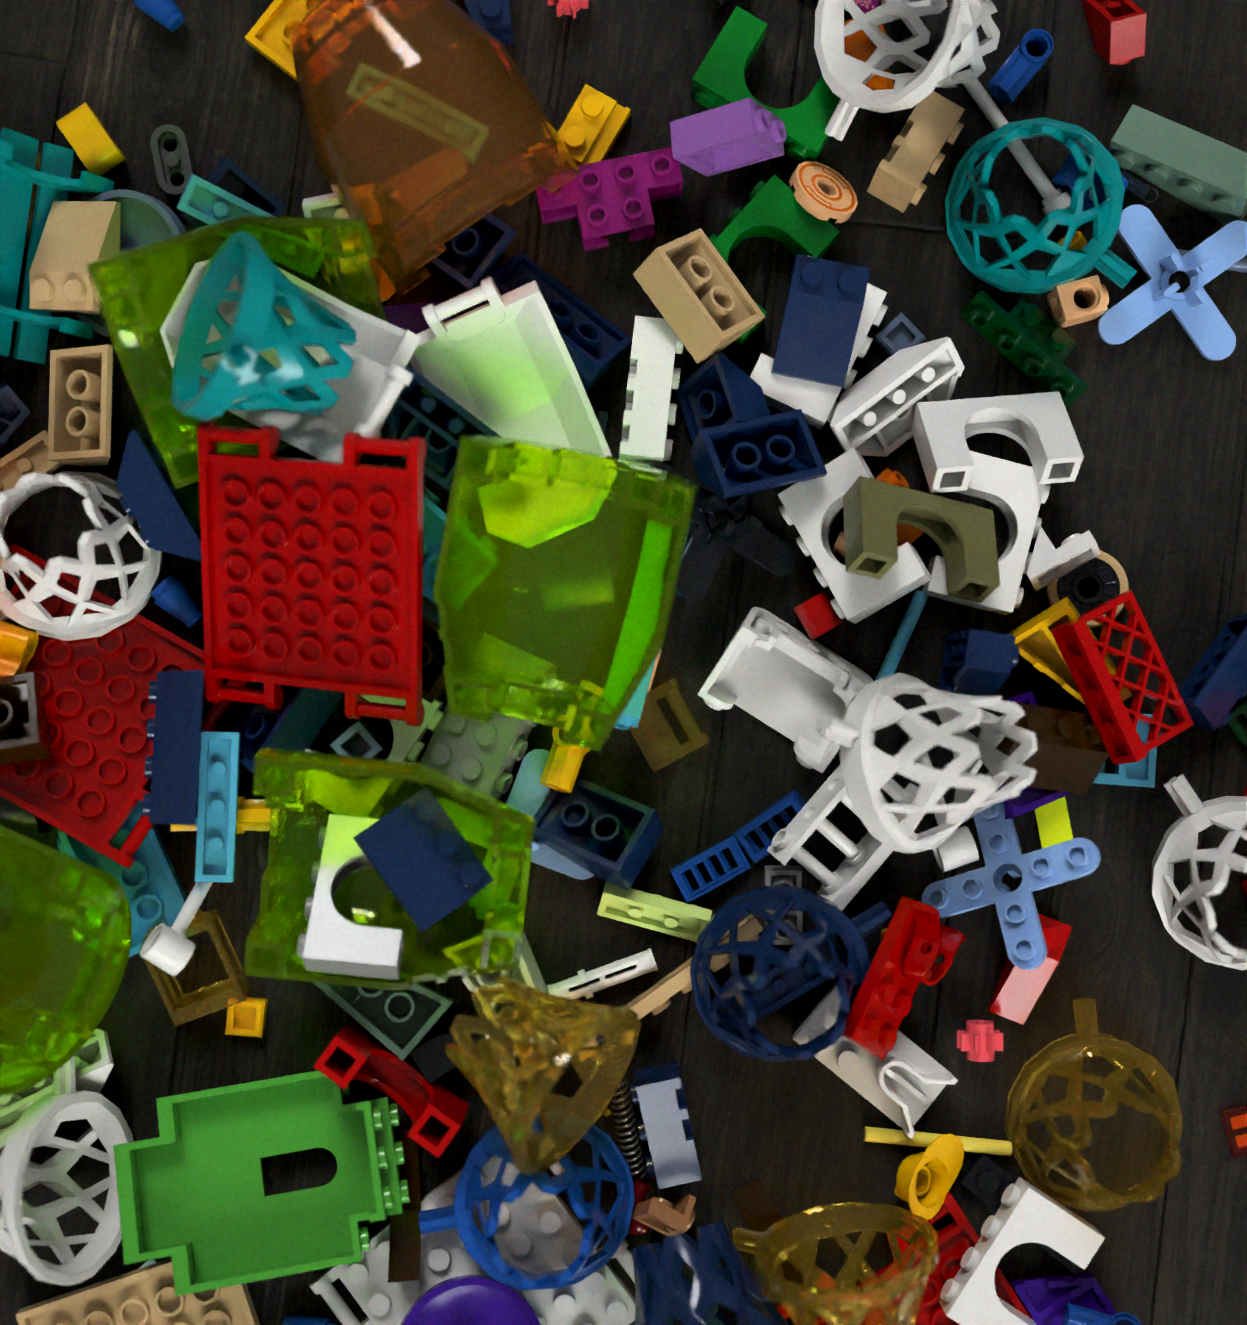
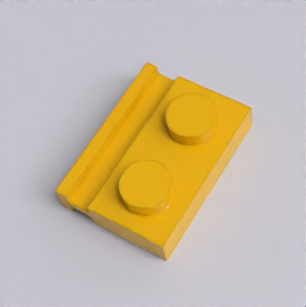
M585 84L550 145L551 151L578 166L604 161L629 119L631 109L617 104L616 100Z

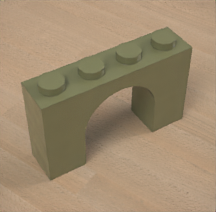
M859 476L843 496L846 572L881 579L898 561L896 525L904 524L914 526L927 533L942 551L945 560L947 596L981 603L1000 585L993 510Z

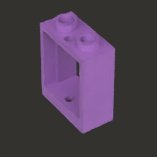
M751 98L670 122L673 159L706 177L784 155L783 142L786 141L787 134L783 121Z

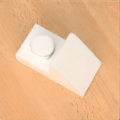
M1041 527L1027 571V576L1035 591L1100 555L1098 544L1088 530L1083 534L1076 533L1069 536L1062 542L1059 548L1055 549Z

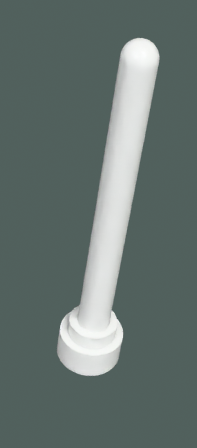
M977 78L973 81L962 83L995 130L1009 123ZM1021 139L1013 140L1007 145L1012 155L1044 198L1042 200V204L1045 206L1043 212L1047 215L1056 209H1069L1071 197L1068 192L1063 193L1060 188L1055 189Z

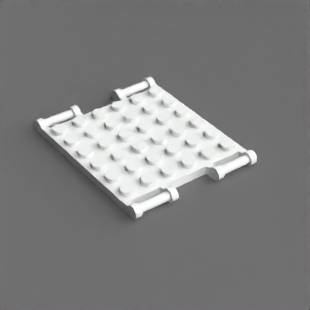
M538 1128L526 1130L520 1139L521 1141L528 1138L538 1152L550 1144ZM512 1138L502 1148H507ZM519 1141L515 1151L529 1155ZM556 1153L546 1161V1164L555 1176L565 1172ZM493 1156L481 1168L482 1188L495 1181L502 1158ZM507 1162L502 1177L503 1185L511 1186L521 1172V1169ZM462 1169L421 1199V1211L454 1205L456 1184ZM531 1182L521 1197L512 1203L501 1202L494 1238L503 1258L508 1259L518 1268L527 1272L543 1274L544 1272L566 1269L579 1256L584 1229L558 1193L555 1195L542 1193ZM489 1200L482 1202L487 1219ZM476 1205L475 1207H473L475 1224L484 1237V1232L478 1208ZM388 1223L369 1238L370 1250L364 1251L365 1257L362 1262L330 1267L313 1280L309 1286L315 1295L320 1294L342 1325H400L415 1301L433 1286L450 1278L463 1275L490 1276L468 1254L458 1234V1229L455 1228L423 1235L421 1231L420 1280L388 1283L390 1223ZM624 1239L612 1258L618 1260L635 1283L633 1258L627 1249L629 1244ZM596 1247L589 1257L599 1252L603 1247L600 1249ZM609 1263L579 1283L554 1289L517 1290L530 1304L541 1325H629L635 1321V1298ZM340 1278L368 1318L361 1323L332 1285V1282Z

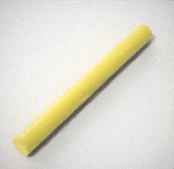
M864 1126L863 1140L866 1142L927 1148L934 1139L942 1134L915 1131V1135L911 1139L903 1130ZM957 1136L963 1144L964 1152L1011 1156L1012 1154L1011 1141Z

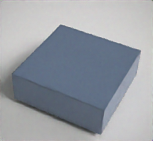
M902 312L874 338L876 343L890 357L897 351L921 344L926 339Z

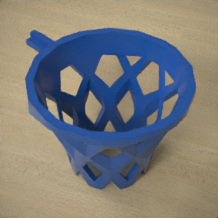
M550 1106L530 1107L522 1113L517 1112L498 1120L473 1144L456 1184L454 1205L419 1211V1227L422 1235L457 1228L468 1254L492 1279L519 1291L563 1288L579 1283L608 1264L627 1236L635 1201L633 1177L629 1163L610 1133L581 1113ZM538 1128L550 1143L533 1156L515 1151L526 1130ZM549 1128L569 1132V1134L558 1139ZM512 1138L508 1147L502 1148ZM579 1138L591 1144L594 1168L576 1166L566 1151L565 1146ZM556 1153L565 1172L550 1178L540 1166ZM600 1154L611 1172L601 1169ZM493 1156L502 1158L495 1181L482 1188L481 1168ZM507 1162L521 1169V1172L511 1186L503 1185L502 1180ZM602 1180L616 1183L618 1196L609 1215L600 1205ZM596 1181L595 1198L591 1204L586 1203L581 1183ZM531 1182L542 1193L555 1195L567 1190L572 1209L577 1217L586 1220L579 1256L566 1269L544 1272L543 1274H532L518 1268L511 1261L503 1258L499 1252L494 1236L499 1220L501 1202L512 1203L521 1197ZM489 1200L488 1219L485 1216L482 1203ZM476 1205L478 1208L484 1232V1237L475 1224L473 1207H475ZM599 1224L602 1229L593 1240L597 1225ZM605 1234H607L608 1240L603 1248L589 1257Z

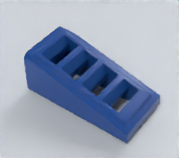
M796 790L781 798L734 832L733 835L754 864L770 854L767 849L772 844V840L762 827V824L766 822L773 833L776 834L782 828L774 816L779 814L786 825H788L793 820V817L786 808L791 805L798 814L806 804ZM753 830L765 845L761 849H759L749 835Z
M732 835L670 868V872L686 902L689 903L751 867L735 836ZM726 848H729L737 863V866L732 869L722 852ZM715 854L725 871L720 875L717 874L710 860V857ZM701 862L704 863L712 878L705 882L697 867V864ZM688 869L692 871L699 885L692 889L684 874Z

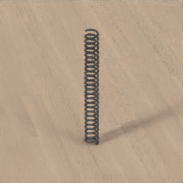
M597 1006V1010H609V1013L595 1014L592 1020L596 1021L593 1026L597 1028L595 1034L599 1035L596 1038L600 1042L597 1047L601 1049L599 1054L603 1055L600 1060L604 1062L602 1064V1067L605 1069L603 1074L606 1075L605 1081L608 1082L606 1087L610 1089L607 1094L611 1096L609 1098V1101L612 1102L610 1107L614 1109L612 1114L615 1116L613 1118V1121L616 1122L615 1128L618 1129L616 1131V1134L619 1135L617 1140L621 1142L619 1147L622 1149L621 1152L625 1158L636 1156L626 1160L628 1163L638 1162L630 1166V1170L639 1169L631 1172L632 1176L643 1171V1174L640 1176V1179H642L646 1175L645 1163L643 1162L644 1157L640 1149L641 1144L639 1143L638 1130L636 1129L637 1124L633 1116L634 1111L632 1109L631 1097L629 1096L630 1091L627 1089V1077L625 1076L626 1071L623 1069L624 1064L622 1062L621 1050L619 1049L620 1044L617 1042L616 1024L613 1022L614 1016L611 1015L613 1010L607 1006ZM616 1063L614 1065L605 1066L607 1064ZM615 1083H620V1084H618V1085H616V1086H610V1085L615 1084ZM615 1090H621V1091L616 1092V1093H611L612 1091H615ZM623 1096L620 1099L613 1100V1098ZM619 1103H625V1104L620 1105V1106H614V1105L619 1104ZM619 1110H626V1111L621 1112V1113H615L616 1111H619ZM628 1116V1117H626V1118H624V1119L617 1120V1118H619V1117ZM622 1123H629L625 1126H618ZM628 1129H630V1131H628V1132L619 1133V1132L622 1131V1130H628ZM626 1136H632L631 1138H628V1139H623V1140L621 1139V1138L626 1137ZM625 1143H633L628 1146H622ZM635 1149L632 1152L624 1153L626 1150Z

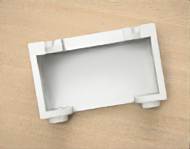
M753 607L697 695L702 697L704 702L714 710H729L734 704L795 742L793 748L796 759L802 766L823 773L839 751L840 744L821 737L820 732L815 730L816 723L821 722L823 714H829L844 721L849 705L866 684L873 682V679L867 673L817 641L810 640L809 636L771 612L760 607Z

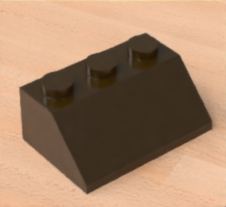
M29 672L0 677V766L52 757L49 721L36 674Z
M1017 703L1026 714L1014 725L1034 732L1038 750L1021 764L1036 770L1035 778L1027 788L1079 795L1086 794L1109 756L1091 715ZM990 710L991 714L998 717H1001L1004 714L1002 712ZM1005 736L996 749L1010 756L1021 743ZM1010 776L1003 784L1007 785L1016 778Z

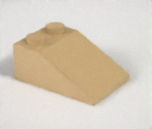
M53 201L30 268V309L54 313L120 315V202Z

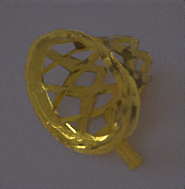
M499 975L496 976L495 983L500 988L482 985L471 996L481 1018L457 1015L450 1031L458 1046L453 1043L446 1046V1055L480 1094L512 1153L513 1165L524 1175L539 1174L558 1162L575 1146L596 1120L599 1119L601 1114L606 1117L611 1114V1110L607 1106L620 1085L634 1055L641 1027L637 1013L625 1005L609 1007L559 997L535 989L509 976ZM490 1002L514 1004L517 1006H504L497 1017ZM468 1032L486 1034L477 1042L476 1049ZM598 1033L606 1038L604 1046L585 1047ZM537 1037L539 1043H531L527 1039ZM515 1057H518L521 1066H516ZM572 1063L583 1083L573 1098L551 1094L550 1090L560 1075ZM538 1113H540L544 1131L539 1135L531 1131Z
M1078 997V999H1073L1076 1034H1069L1050 1042L1025 1062L1008 1093L1005 1119L1007 1141L1012 1142V1154L1025 1178L1058 1203L1083 1211L1103 1212L1120 1209L1131 1202H1150L1163 1195L1165 1183L1177 1177L1182 1162L1178 1146L1182 1135V1112L1174 1079L1159 1061L1150 1054L1117 1036L1099 1033L1095 998ZM1102 1056L1114 1065L1116 1069L1105 1078L1083 1072L1084 1057ZM1139 1067L1154 1086L1157 1095L1150 1093L1132 1071ZM1051 1074L1069 1077L1066 1098L1046 1105L1041 1088L1048 1076ZM1129 1078L1140 1089L1143 1099L1124 1088ZM1082 1080L1103 1088L1105 1092L1102 1102L1083 1100ZM1035 1100L1038 1108L1027 1114ZM1119 1101L1139 1112L1146 1114L1154 1112L1165 1127L1166 1145L1163 1156L1143 1182L1126 1191L1112 1192L1095 1183L1097 1177L1078 1151L1090 1146L1093 1136L1088 1117L1108 1118L1117 1113ZM1071 1115L1076 1134L1067 1138L1063 1137L1055 1125L1053 1117ZM1043 1119L1053 1140L1046 1154L1027 1138L1026 1125ZM1031 1150H1032L1039 1158L1042 1159V1164H1041V1167H1040V1168H1039V1166H1038V1164H1037V1162H1036V1160H1035V1158H1034V1156H1033ZM1066 1158L1080 1175L1070 1174L1059 1167L1058 1164ZM1051 1168L1075 1182L1079 1190L1057 1186L1048 1178Z
M847 1202L817 1206L787 1216L771 1225L765 1232L735 1227L732 1230V1240L736 1249L755 1254L760 1293L771 1302H780L794 1325H819L815 1312L829 1325H861L869 1311L870 1313L865 1325H915L929 1274L939 1262L938 1233L928 1221L906 1209L888 1204ZM863 1231L855 1246L845 1235ZM877 1232H883L887 1234L894 1263L878 1278L864 1257ZM896 1236L911 1243L902 1254ZM833 1237L848 1257L836 1278H833L815 1265L819 1239ZM921 1253V1261L914 1268L910 1269ZM785 1259L803 1274V1285L785 1280L781 1263ZM859 1279L862 1287L855 1288L857 1280ZM903 1296L902 1300L897 1306L893 1301Z

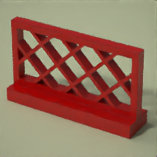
M1132 590L1110 599L1069 622L1050 629L1113 765L1138 762L1148 756V751L1194 725ZM1122 603L1129 615L1127 626L1114 621L1117 606ZM1093 620L1103 624L1099 641L1093 639L1086 624L1087 622ZM1112 629L1125 634L1121 651L1108 645ZM1134 638L1140 640L1145 649L1142 660L1130 655ZM1106 653L1119 658L1115 675L1110 674L1105 665ZM1128 663L1140 667L1137 684L1124 680ZM1149 672L1156 674L1160 681L1158 693L1146 689ZM1122 687L1134 692L1131 709L1125 707L1120 697ZM1144 696L1156 701L1152 718L1140 714ZM1165 705L1171 707L1177 717L1178 723L1173 726L1162 723ZM1138 721L1150 725L1148 738L1144 743L1141 742L1136 731Z

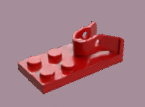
M902 896L847 1015L842 1035L870 1055L884 1061L887 1053L896 1043V1033L903 1018L907 1016L911 1009L912 998L919 982L928 986L938 983L951 967L953 957L962 942L966 941V936L959 930L942 925L940 923L939 911L936 908ZM944 955V962L939 965L936 964V957Z

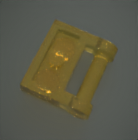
M676 678L646 694L638 728L630 727V731L653 773L711 741L706 732H701L678 690L681 686ZM664 696L667 698L689 738V741L681 745L656 703V700Z

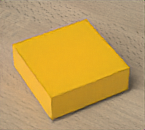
M230 996L228 999L225 1035L262 1038L265 1034L268 999Z

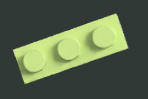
M606 881L597 915L696 942L698 935L711 919L712 910L633 888L627 891Z

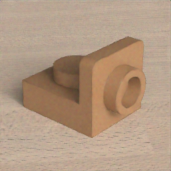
M687 1194L676 1198L673 1204L663 1198L652 1197V1199L636 1204L632 1218L668 1237L679 1233L682 1234L691 1227L694 1221L695 1210L693 1208L696 1197Z

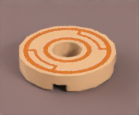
M805 161L799 164L792 173L789 184L790 187L794 186L795 188L793 195L796 201L817 219L828 221L829 218L836 219L835 223H843L856 210L858 201L855 191L850 183L831 167L816 161Z

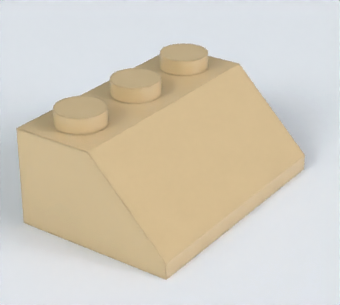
M701 228L656 248L632 274L697 364L719 353L765 318V315Z
M107 344L50 350L49 461L73 466L108 464L111 453L113 346Z

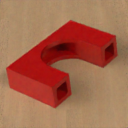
M353 1019L336 1034L313 1066L343 1089L352 1080H361L387 1094L406 1111L412 1120V1127L407 1136L437 1158H439L460 1129L470 1104L437 1080L429 1084L418 1066L407 1058L402 1061L367 1029Z

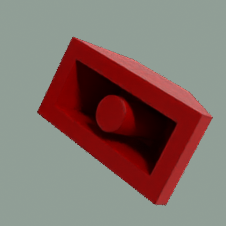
M1082 0L1095 51L1110 65H1124L1129 63L1131 59L1145 56L1146 12L1132 0Z

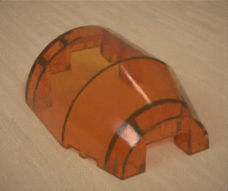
M323 0L302 20L291 38L290 51L316 164L396 293L401 296L431 276L425 264L447 250L444 243L503 203L509 207L540 186L552 194L582 174L504 45L450 0Z

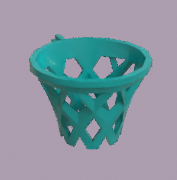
M1046 117L1009 122L979 139L964 154L956 166L945 198L947 235L962 265L974 277L1004 292L1041 294L1053 290L1058 285L1079 280L1091 272L1094 267L1121 289L1137 273L1134 268L1110 250L1119 230L1125 191L1118 161L1092 133L1082 127ZM1048 135L1072 152L1080 176L1076 180L1072 191L1069 209H1056L1047 214L1037 227L1025 217L1015 214L1002 218L998 201L993 192L987 188L995 158L1013 140ZM1073 140H1077L1079 143L1087 148V151L1081 148ZM990 150V152L985 156V158L974 169V163L979 159V157L983 153ZM1095 171L1100 176L1106 200L1098 205L1093 183ZM980 173L978 181L976 183L975 177ZM969 188L975 199L972 222L961 219L960 205ZM1088 190L1091 195L1093 208L1082 211L1084 193ZM981 203L986 205L989 223H977L978 209ZM1093 220V238L1082 250L1070 249L1069 246L1077 228ZM1057 224L1067 225L1069 228L1062 246L1047 239ZM964 229L972 233L973 246ZM1017 230L1027 242L1012 252L1004 234ZM979 235L995 238L1005 257L991 263L981 257ZM1035 250L1055 255L1046 271L1027 270L1020 259ZM1010 264H1012V266L1015 268V269H1000V268L1005 267V266L1010 265Z
M244 231L230 234L217 249L202 275L187 311L172 371L171 399L173 407L182 414L203 421L220 417L226 410L282 409L320 417L323 415V408H332L339 398L338 393L324 380L349 377L353 360L339 344L353 345L356 343V332L350 327V323L327 310L291 282L266 255L254 236ZM236 274L242 286V291H226ZM221 300L239 302L232 327L217 311ZM275 307L290 310L296 322L288 325ZM213 323L223 339L206 344ZM303 346L322 347L336 364L321 366ZM275 348L282 367L276 369L259 352ZM221 354L213 372L201 366L203 358ZM200 376L208 380L201 390ZM303 385H308L317 395H315L313 392L305 388ZM283 390L289 395H283L278 391ZM242 398H247V399L240 400V401H237V402H234V403H233L234 400H238V399H242Z

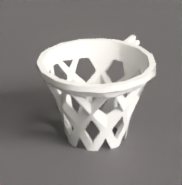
M819 0L815 10L814 49L823 79L831 91L840 97L824 133L842 141L858 108L880 113L909 109L933 93L935 88H957L959 83L973 81L986 70L982 57L996 50L999 43L1000 31L990 16L998 12L991 0H953L944 40L931 61L928 62L913 52V50L929 44L931 34L919 17L941 14L948 7L947 0L911 2L909 0H885L886 3L865 14L853 0ZM844 6L854 19L844 25ZM902 19L913 36L897 43L878 26ZM980 25L987 37L979 42L976 30ZM860 30H863L877 46V49L866 63L845 54L844 38ZM961 43L960 52L950 60L955 48ZM899 60L916 70V72L892 74L884 72V70ZM970 65V69L958 72L959 70ZM874 75L895 80L894 89L871 90L865 84Z
M63 471L49 475L35 472L20 477L13 489L0 493V621H5L9 618L17 625L37 632L38 635L63 641L101 637L132 620L145 607L151 596L150 593L155 589L161 578L163 552L149 548L142 541L138 532L132 526L136 520L134 516H130L127 513L124 517L103 499L101 493L117 499L122 496L116 486L117 481L100 473ZM53 486L70 487L85 497L82 501L85 512L95 527V530L83 532L78 541L79 560L63 556L49 559L43 571L25 557L18 554L11 556L3 540L4 528L8 517L33 494ZM98 507L107 509L118 520L109 525ZM129 531L143 547V559L139 562L125 564L118 542ZM106 543L110 548L115 564H95L94 546ZM19 570H22L37 583L29 591L20 579ZM3 571L13 577L24 594V598L17 600L6 588ZM139 571L129 589L127 575ZM61 572L81 576L77 595L57 584ZM118 577L121 599L111 607L90 600L98 580ZM55 595L76 605L71 616L53 618L39 602ZM86 608L100 612L83 614Z
M901 672L866 684L849 705L844 721L829 714H823L821 722L816 723L815 730L820 732L821 737L840 744L839 755L842 777L852 808L873 837L894 851L911 854L938 848L969 818L994 804L1019 796V791L1031 785L1036 774V770L1021 765L1038 750L1034 732L1014 725L1026 714L1017 703L1003 701L1002 696H971L935 689L922 680ZM900 694H917L925 700L926 705L906 710L892 698ZM981 708L1002 712L1004 714L1001 717H998ZM936 711L942 725L937 726L918 714ZM897 723L910 736L911 740L893 757L874 748L875 731ZM976 725L981 728L979 738L970 733L968 729ZM1005 736L1021 743L1010 756L996 749ZM935 745L952 750L954 760L943 770L914 762ZM982 764L988 769V775L976 774ZM896 773L920 784L912 804L887 803L880 789ZM1010 776L1016 778L1000 790L996 791ZM949 787L956 788L953 803L935 805ZM947 812L944 824L919 834L914 833L925 813ZM894 813L907 814L902 826Z
M1183 774L1175 776L1163 786L1182 815L1166 830L1152 860V898L1165 929L1177 943L1205 962L1238 970H1247V950L1231 946L1215 931L1217 927L1215 913L1209 899L1210 896L1220 894L1226 887L1230 869L1247 874V858L1232 853L1240 836L1247 841V830H1245L1247 826V796H1223L1202 802ZM1214 824L1229 831L1218 848L1197 849L1198 833ZM1189 861L1191 883L1180 894L1173 883L1174 863ZM1196 861L1215 862L1212 880L1201 882L1198 876ZM1173 895H1174V897H1175V899H1176V902H1175L1174 906L1172 907V905H1173ZM1194 900L1202 914V920L1198 919L1187 907ZM1182 910L1199 927L1202 937L1184 929L1177 919Z
M74 1052L52 1055L53 1093L43 1095L29 1105L15 1125L0 1129V1149L5 1146L4 1150L0 1153V1199L2 1208L0 1212V1249L22 1263L37 1280L65 1286L82 1283L94 1276L116 1252L122 1235L113 1145L134 1141L133 1134L122 1112L115 1104L100 1093L76 1090ZM87 1119L91 1125L76 1141L54 1136L60 1123L63 1121ZM97 1138H99L107 1153L91 1147ZM47 1146L61 1149L41 1165L29 1161L32 1148ZM82 1155L108 1163L109 1177L85 1190L66 1174ZM42 1183L62 1196V1198L39 1207H33L22 1198V1192ZM108 1189L103 1211L92 1198ZM80 1206L99 1223L94 1234L64 1237L56 1218ZM24 1224H27L41 1240L27 1239ZM87 1243L76 1256H74L69 1245ZM29 1246H50L62 1264L56 1265L39 1259Z

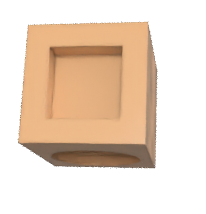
M1099 275L1058 285L1047 295L1054 323L1061 329L1098 319L1108 310V290L1104 284L1101 285ZM1074 295L1082 296L1087 302V308L1078 307L1074 302Z

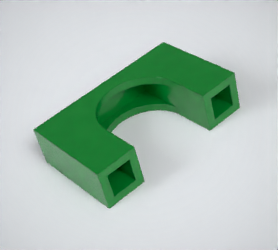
M736 6L692 78L691 94L694 95L695 100L706 108H717L751 98L783 121L787 134L786 141L783 142L784 149L792 159L800 163L816 161L830 138L824 132L840 97L831 91L821 75L809 96L793 107L783 109L772 108L756 100L747 88L744 73L765 40L768 24Z
M774 174L767 183L761 180L748 196L751 201L743 210L737 207L728 216L724 223L727 227L719 236L714 233L708 239L728 265V258L734 248L741 242L753 237L773 238L785 245L795 255H809L821 259L836 242L840 231L830 222L817 219L808 213L796 201L793 195L794 191ZM757 304V306L766 318L767 312L760 305ZM765 318L736 339L734 343L741 348L763 324Z

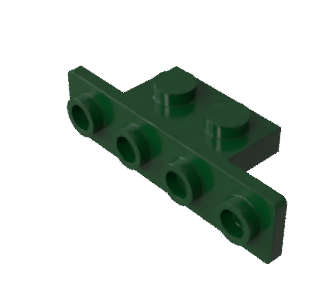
M979 291L960 313V316L1044 392L1059 391L1066 409L1088 389V385L1063 363L1078 343L1025 296L1007 313L984 291Z

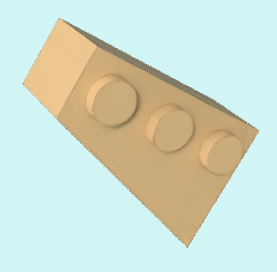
M935 91L920 101L910 114L900 134L895 138L887 156L880 162L867 192L902 213L905 212L910 202L917 205L928 187L922 183L928 172L935 175L946 155L940 152L946 141L953 145L964 127L958 121L965 109Z

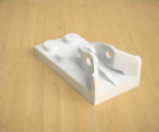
M836 982L792 1036L793 1040L799 1045L808 1043L822 1033H825L835 1023L840 1005V996ZM899 1030L896 1033V1043L887 1053L884 1061L870 1055L844 1036H841L834 1045L828 1046L816 1054V1059L900 1126L911 1139L915 1135L913 1126L947 1084L955 1085L958 1081L950 1071Z

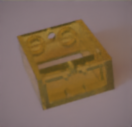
M216 909L205 913L203 910H198L185 935L190 937L208 930L229 978L183 995L175 976L169 975L144 959L175 1026L246 1001L249 982ZM157 926L147 931L139 950H141L144 942Z

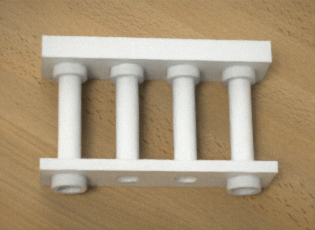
M840 764L787 827L775 834L772 844L767 851L784 866L791 858L795 859L822 883L821 888L816 893L831 900L843 910L893 852V849L873 837L869 831L858 844H855L826 818L840 801L857 815L852 808ZM893 778L882 787L893 798V804H912L919 788L909 783L903 789ZM894 813L902 826L907 814ZM816 829L846 855L844 861L834 872L827 869L802 847Z

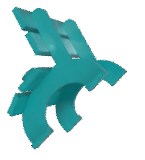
M2 128L0 136V356L9 357L14 321H17L13 359L45 364L49 329L59 330L61 333L87 340H92L94 325L67 317H51L52 312L30 309V268L53 201H68L69 193L97 196L113 190L114 181L88 171H81L80 179H72L71 172L75 150L51 143H43L40 168L37 171L35 166L39 140L8 128ZM33 184H36L37 190L20 310H16Z

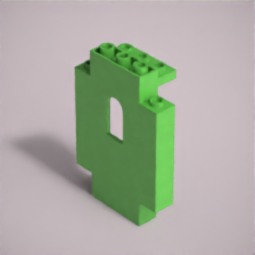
M318 1070L156 1098L160 1137L113 1145L124 1265L172 1256L176 1297L362 1262L365 1257L364 1251L370 1250L368 1227H361L360 1221L370 1220V1222L385 1220L387 1216L403 1213L404 1203H410L407 1179L400 1180L399 1165L405 1164L402 1141L395 1142L394 1127L400 1126L397 1103L390 1104V1097H383L346 1104L345 1097L351 1096L350 1083L343 1089ZM314 1148L327 1149L335 1156L337 1172L333 1180L328 1184L265 1196L261 1158Z

